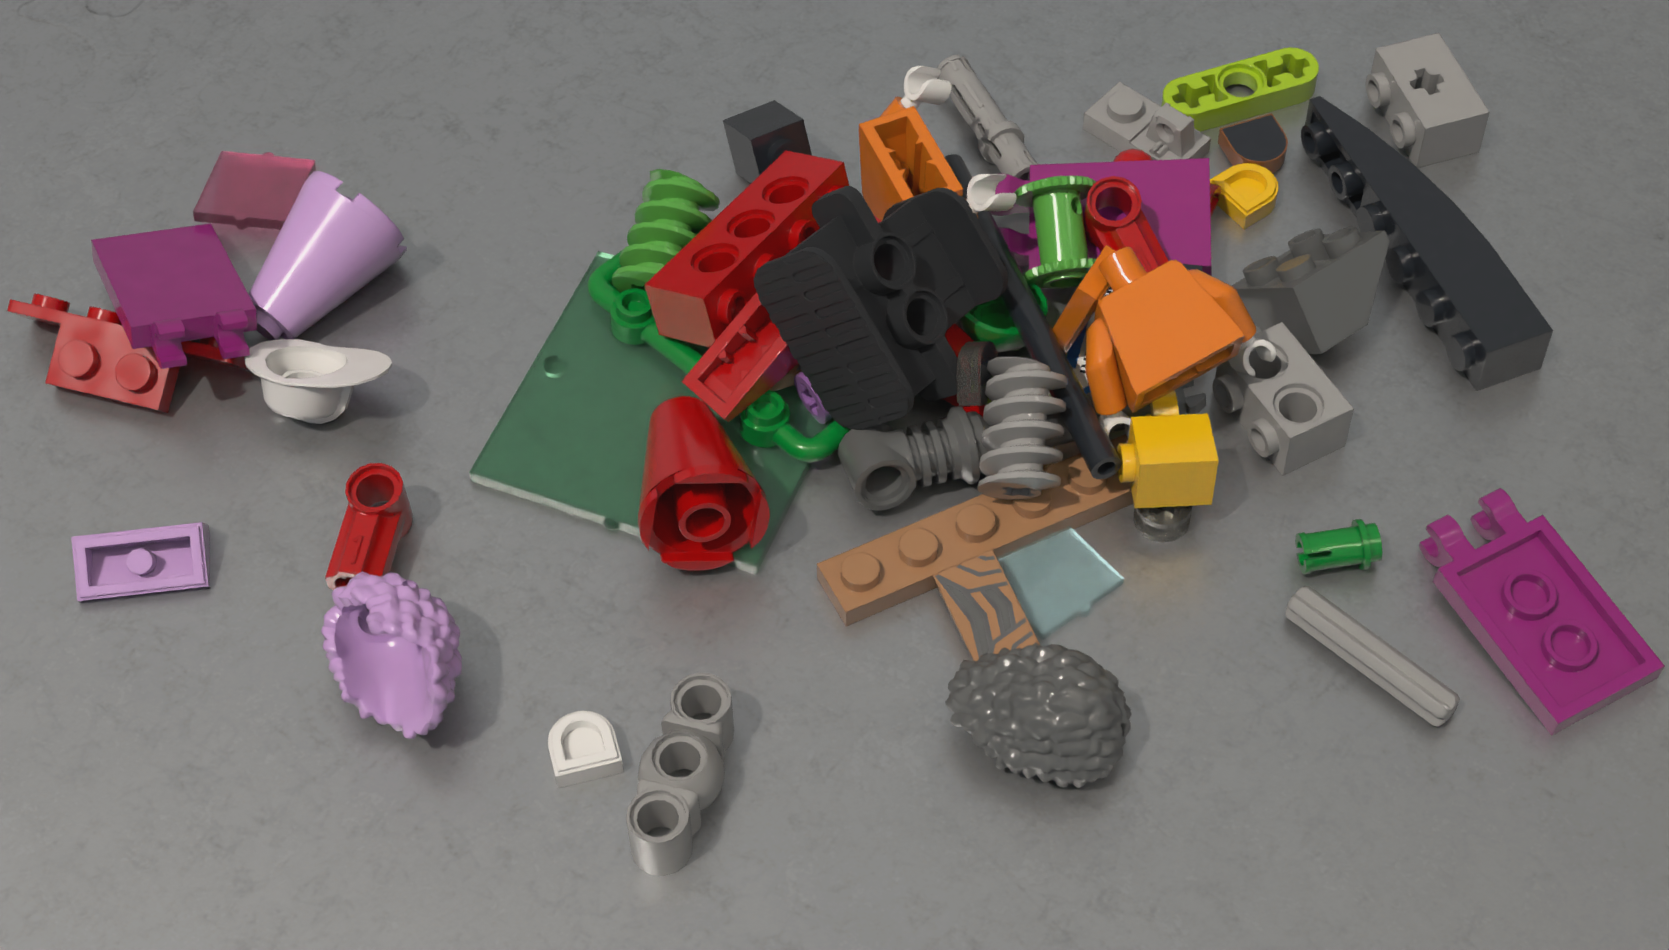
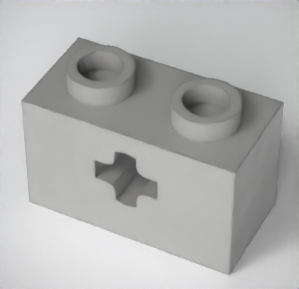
M1440 33L1376 48L1371 74L1366 77V93L1371 105L1381 110L1390 125V132L1394 143L1398 148H1404L1411 162L1417 168L1479 153L1490 112Z

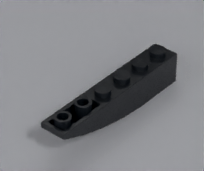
M1321 96L1311 98L1309 100L1305 125L1301 129V141L1306 154L1311 159L1318 161L1329 177V183L1335 196L1340 200L1344 199L1356 216L1361 232L1385 230L1390 241L1385 257L1388 271L1393 280L1397 283H1402L1412 297L1422 322L1428 327L1432 326L1446 347L1448 358L1453 367L1458 371H1463L1476 391L1541 369L1553 329L1490 242L1460 208L1413 163L1370 129Z

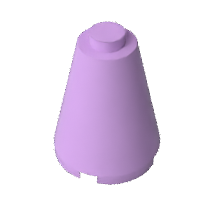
M314 171L304 182L249 292V296L256 308V331L270 341L277 340L280 336L284 339H296L396 263L407 251L406 246L400 245L404 240L400 230L375 204L361 193H358L354 199L343 196L336 191L343 181L328 173Z

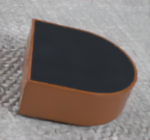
M1272 113L1220 128L1218 144L1232 166L1251 163L1260 165L1274 173L1284 164L1288 140Z

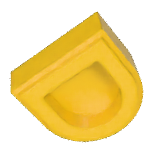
M1251 163L1237 164L1210 179L1211 184L1221 186V194L1218 197L1214 196L1219 199L1217 206L1244 230L1268 216L1275 208L1278 181L1272 172L1260 165Z

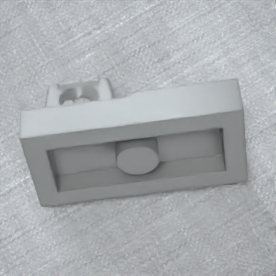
M1120 81L1084 112L1083 129L1119 152L1131 148L1140 149L1149 154L1153 160L1203 158L1209 153L1211 138L1194 128V119L1191 116H1186L1171 107L1169 103H1165L1161 107Z

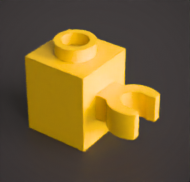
M1174 390L1150 403L1151 414L1131 417L1128 443L1118 444L1117 454L1122 462L1121 468L1118 471L1120 483L1130 482L1134 508L1212 505L1219 460L1208 413L1179 415L1178 400Z

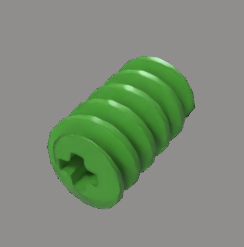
M664 169L650 171L651 181L647 183L642 191L644 203H641L636 208V224L629 229L627 234L629 246H626L621 251L619 256L621 268H618L612 276V284L620 292L631 288L646 291L644 285L696 236L692 231L700 232L712 221L701 211H715L719 208L720 200L713 192L707 190L698 181L679 172Z

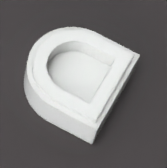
M591 711L572 712L560 718L551 728L548 735V749L557 788L624 772L615 731L611 723L602 715Z

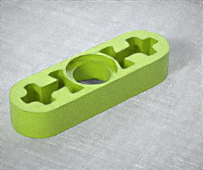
M1282 48L1176 78L1165 86L1161 107L1165 103L1171 104V107L1194 119V128L1200 132L1309 100L1315 92L1319 65L1316 58L1303 49ZM1233 84H1241L1251 88L1254 94L1247 97H1236L1229 94L1225 88Z

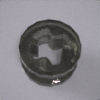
M1192 506L1173 507L1175 508L1174 515L1166 510L1156 515L1151 512L1152 508H1135L1133 521L1140 534L1151 541L1162 543L1175 541L1184 536L1189 529ZM1155 507V508L1162 510V509H1164V508H1166V507Z

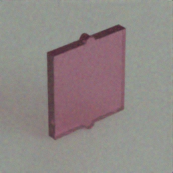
M221 151L193 210L194 221L236 225V228L240 230L247 227L281 230L304 182L316 171L315 160L274 156L271 152L258 155Z

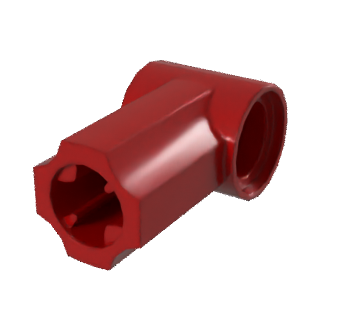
M1110 176L1102 178L1093 184L1087 196L1084 228L1088 240L1097 246L1100 252H1102L1106 245L1115 251L1131 247L1147 273L1167 263L1168 259L1141 209L1142 199L1137 187L1123 177ZM1108 206L1117 207L1126 214V217L1116 221L1107 220L1098 213V210Z
M383 463L364 465L354 471L346 482L345 494L348 506L325 576L329 589L334 590L337 587L347 586L349 580L362 571L376 576H384L390 573L399 540L408 533L413 521V514L400 473L392 466ZM388 501L386 504L381 505L379 507H371L373 504H376L378 502Z

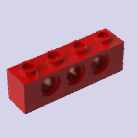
M787 150L782 153L644 285L659 335L710 348L756 293L753 279L758 268L769 261L786 255L820 229L812 214V205L823 195L844 186H849L844 162Z

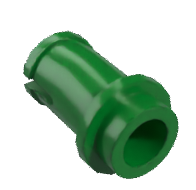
M1362 519L1353 520L1351 527L1296 534V548H1302L1303 550L1301 553H1296L1299 567L1303 574L1357 564L1360 570L1370 569L1372 562L1382 560V542L1378 527L1375 523L1365 524Z

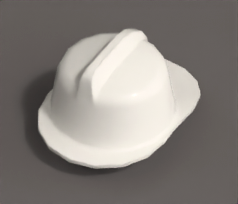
M277 339L261 342L250 347L249 356H244L246 367L261 378L264 400L272 411L285 417L316 424L335 420L348 408L354 385L375 380L388 373L392 367L390 357L379 351L332 347L300 339Z

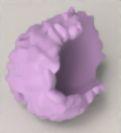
M362 571L350 579L347 586L334 589L332 597L335 605L324 615V625L321 633L325 638L323 643V649L327 652L325 656L330 661L329 671L334 674V680L339 683V689L342 691V700L346 703L354 704L359 709L361 718L366 719L372 716L381 725L390 724L395 731L403 732L404 738L415 739L417 734L427 735L429 730H435L438 724L443 721V711L447 708V704L454 702L455 678L462 672V656L457 649L459 646L460 629L455 624L454 618L448 612L442 599L432 597L428 589L419 588L416 582L409 579L406 580L397 573L390 572L384 576H376Z

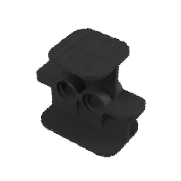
M844 186L823 195L812 205V214L820 229L786 255L769 261L758 268L753 281L759 301L766 308L771 321L780 331V336L789 346L792 356L798 361L801 371L810 381L811 387L822 401L821 404L824 409L842 427L860 430L904 417L913 408L914 397L918 393L928 401H936L956 395L968 384V376L946 339L945 333L947 329L975 306L997 299L1005 292L1008 284L1006 267L1003 265L996 248L994 249L986 231L981 227L978 217L970 208L969 203L963 196L950 189L936 188L894 204L885 212L883 220L878 223L864 197L856 188Z

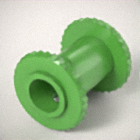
M1054 176L1027 183L1014 192L1016 194V204L1024 207H1033L1041 265L1023 274L1028 284L1035 283L1039 288L1050 289L1079 286L1096 261V259L1088 258L1081 200L1087 198L1089 190L1096 183L1093 179L1085 176Z

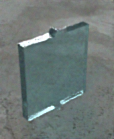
M1070 526L997 557L1033 631L1042 640L1078 615L1080 617H1087L1090 614V607L1124 583V578Z

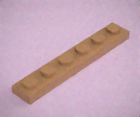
M1126 434L1110 440L1116 452L1118 444L1128 443ZM1081 453L1043 468V471L1055 474L1061 478L1059 487L1044 489L1041 491V495L1025 500L998 499L981 494L817 563V579L847 627L937 588L933 575L993 549L998 561H1001L1134 504L1130 482L1120 483L1118 472L1106 479L1093 478Z

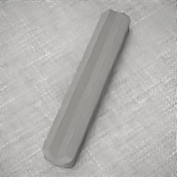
M1303 586L1291 597L1285 611V615L1289 620L1431 725L1440 727L1454 714L1460 700L1457 693L1310 586Z

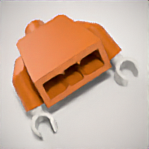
M927 66L910 68L904 78L905 96L903 98L895 97L880 117L859 124L862 194L872 213L881 221L885 212L894 204L936 188H947L960 196L963 195V188L917 111L922 102L941 105L949 98L952 88L951 83L946 80L937 79L941 74V69ZM978 174L972 177L968 184L966 201L977 217L981 211H1007L1013 207L1016 202L1015 193H999L995 195L996 186L1006 178V174Z
M1125 247L1112 253L1099 264L1098 267L1113 292L1097 302L1095 321L1087 329L1085 373L1095 410L1098 414H1101L1098 418L1108 437L1113 426L1124 423L1125 432L1129 438L1131 418L1122 412L1126 405L1134 413L1228 360L1235 371L1255 376V370L1249 364V355L1254 348L1262 360L1272 362L1275 359V347L1269 341L1254 337L1256 326L1239 293L1233 286L1198 269L1187 270L1176 259L1170 260L1147 273L1131 247Z

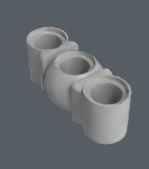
M710 673L691 674L677 682L671 692V709L661 722L663 735L653 739L641 756L637 796L633 798L627 808L626 822L633 860L642 871L651 875H670L686 866L692 855V838L699 831L702 824L701 811L709 808L722 790L725 775L723 764L725 760L724 752L731 745L734 736L732 696L728 685L721 678ZM700 713H710L714 715L711 718L704 720L691 718L692 716ZM680 769L693 771L691 775L682 778L669 775L673 771ZM658 827H668L673 830L668 835L653 837L646 834Z

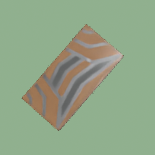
M993 549L933 575L936 587L972 661H978L980 656L986 653L998 654L1002 648H1008L1009 650L1024 648L1028 645H1033L1035 642L1040 645Z

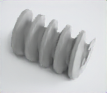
M996 357L988 361L987 370L994 377L987 381L985 394L992 402L985 406L983 419L990 427L983 431L981 443L989 451L981 456L979 464L980 470L987 477L979 481L977 490L991 498L1006 500L1032 499L1041 495L1042 490L1059 487L1061 484V478L1055 474L1043 471V465L1061 462L1063 457L1061 451L1045 446V440L1059 438L1064 435L1065 428L1059 424L1047 421V415L1064 412L1066 410V402L1048 396L1049 390L1065 388L1068 384V378L1062 374L1050 371L1048 365L1029 358Z

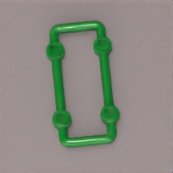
M620 251L590 274L587 283L589 296L596 304L610 314L611 332L616 339L630 345L647 343L685 374H688L702 355L682 340L659 335L646 291L631 288L620 292L613 286V273L618 268H621L619 261ZM771 390L765 392L738 414L740 416V433L748 443L763 448L777 445L791 457L808 463L821 461L839 449V444L845 434L851 430L847 427H842L834 420L811 438L806 437L790 424L788 404L778 393Z

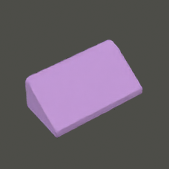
M203 522L71 537L77 601L79 602L210 587L209 525Z

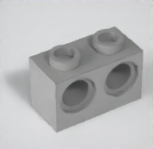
M1283 322L1254 335L1255 338L1269 341L1276 349V357L1272 362L1262 360L1255 348L1250 352L1249 364L1255 370V376L1235 371L1231 367L1229 360L1217 366L1212 387L1218 404L1225 412L1234 414L1246 429L1255 451L1262 457H1268L1282 476L1345 447L1354 408Z

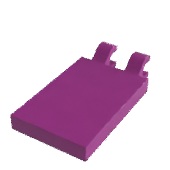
M1209 158L1030 165L1029 181L1006 174V178L996 186L995 195L999 193H1014L1019 187L1027 183L1054 176H1085L1096 182L1110 176L1123 177L1131 181L1139 190L1142 199L1141 209L1168 261L1176 259L1182 264L1203 266L1202 272L1212 276ZM1087 198L1081 200L1083 221ZM1015 203L1007 211H990L994 216L1029 213V234L1020 233L1011 228L999 227L1019 266H1029L1030 270L1041 265L1033 207L1019 206ZM1108 206L1098 210V213L1107 220L1116 221L1126 217V214L1117 207ZM1086 237L1088 258L1097 259L1101 252Z
M211 223L91 240L93 262L132 349L152 346L161 369L187 365V358L181 345L183 341L214 337L223 359L250 355L243 332L257 330L256 308Z
M1499 488L1479 498L1478 503L1483 510L1472 515L1470 520L1476 531L1483 538L1491 540V542L1477 549L1473 548L1464 536L1459 524L1450 515H1446L1426 526V530L1431 537L1421 541L1419 548L1429 563L1440 567L1432 582L1551 736L1656 680L1661 674L1665 665L1544 515L1527 523L1518 512L1511 497L1503 489Z

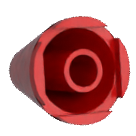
M674 397L658 405L650 417L638 512L640 537L648 551L650 546L660 554L663 563L673 568L699 571L722 567L734 561L732 552L740 549L748 542L752 549L765 535L770 519L766 494L709 406L704 401L695 397Z

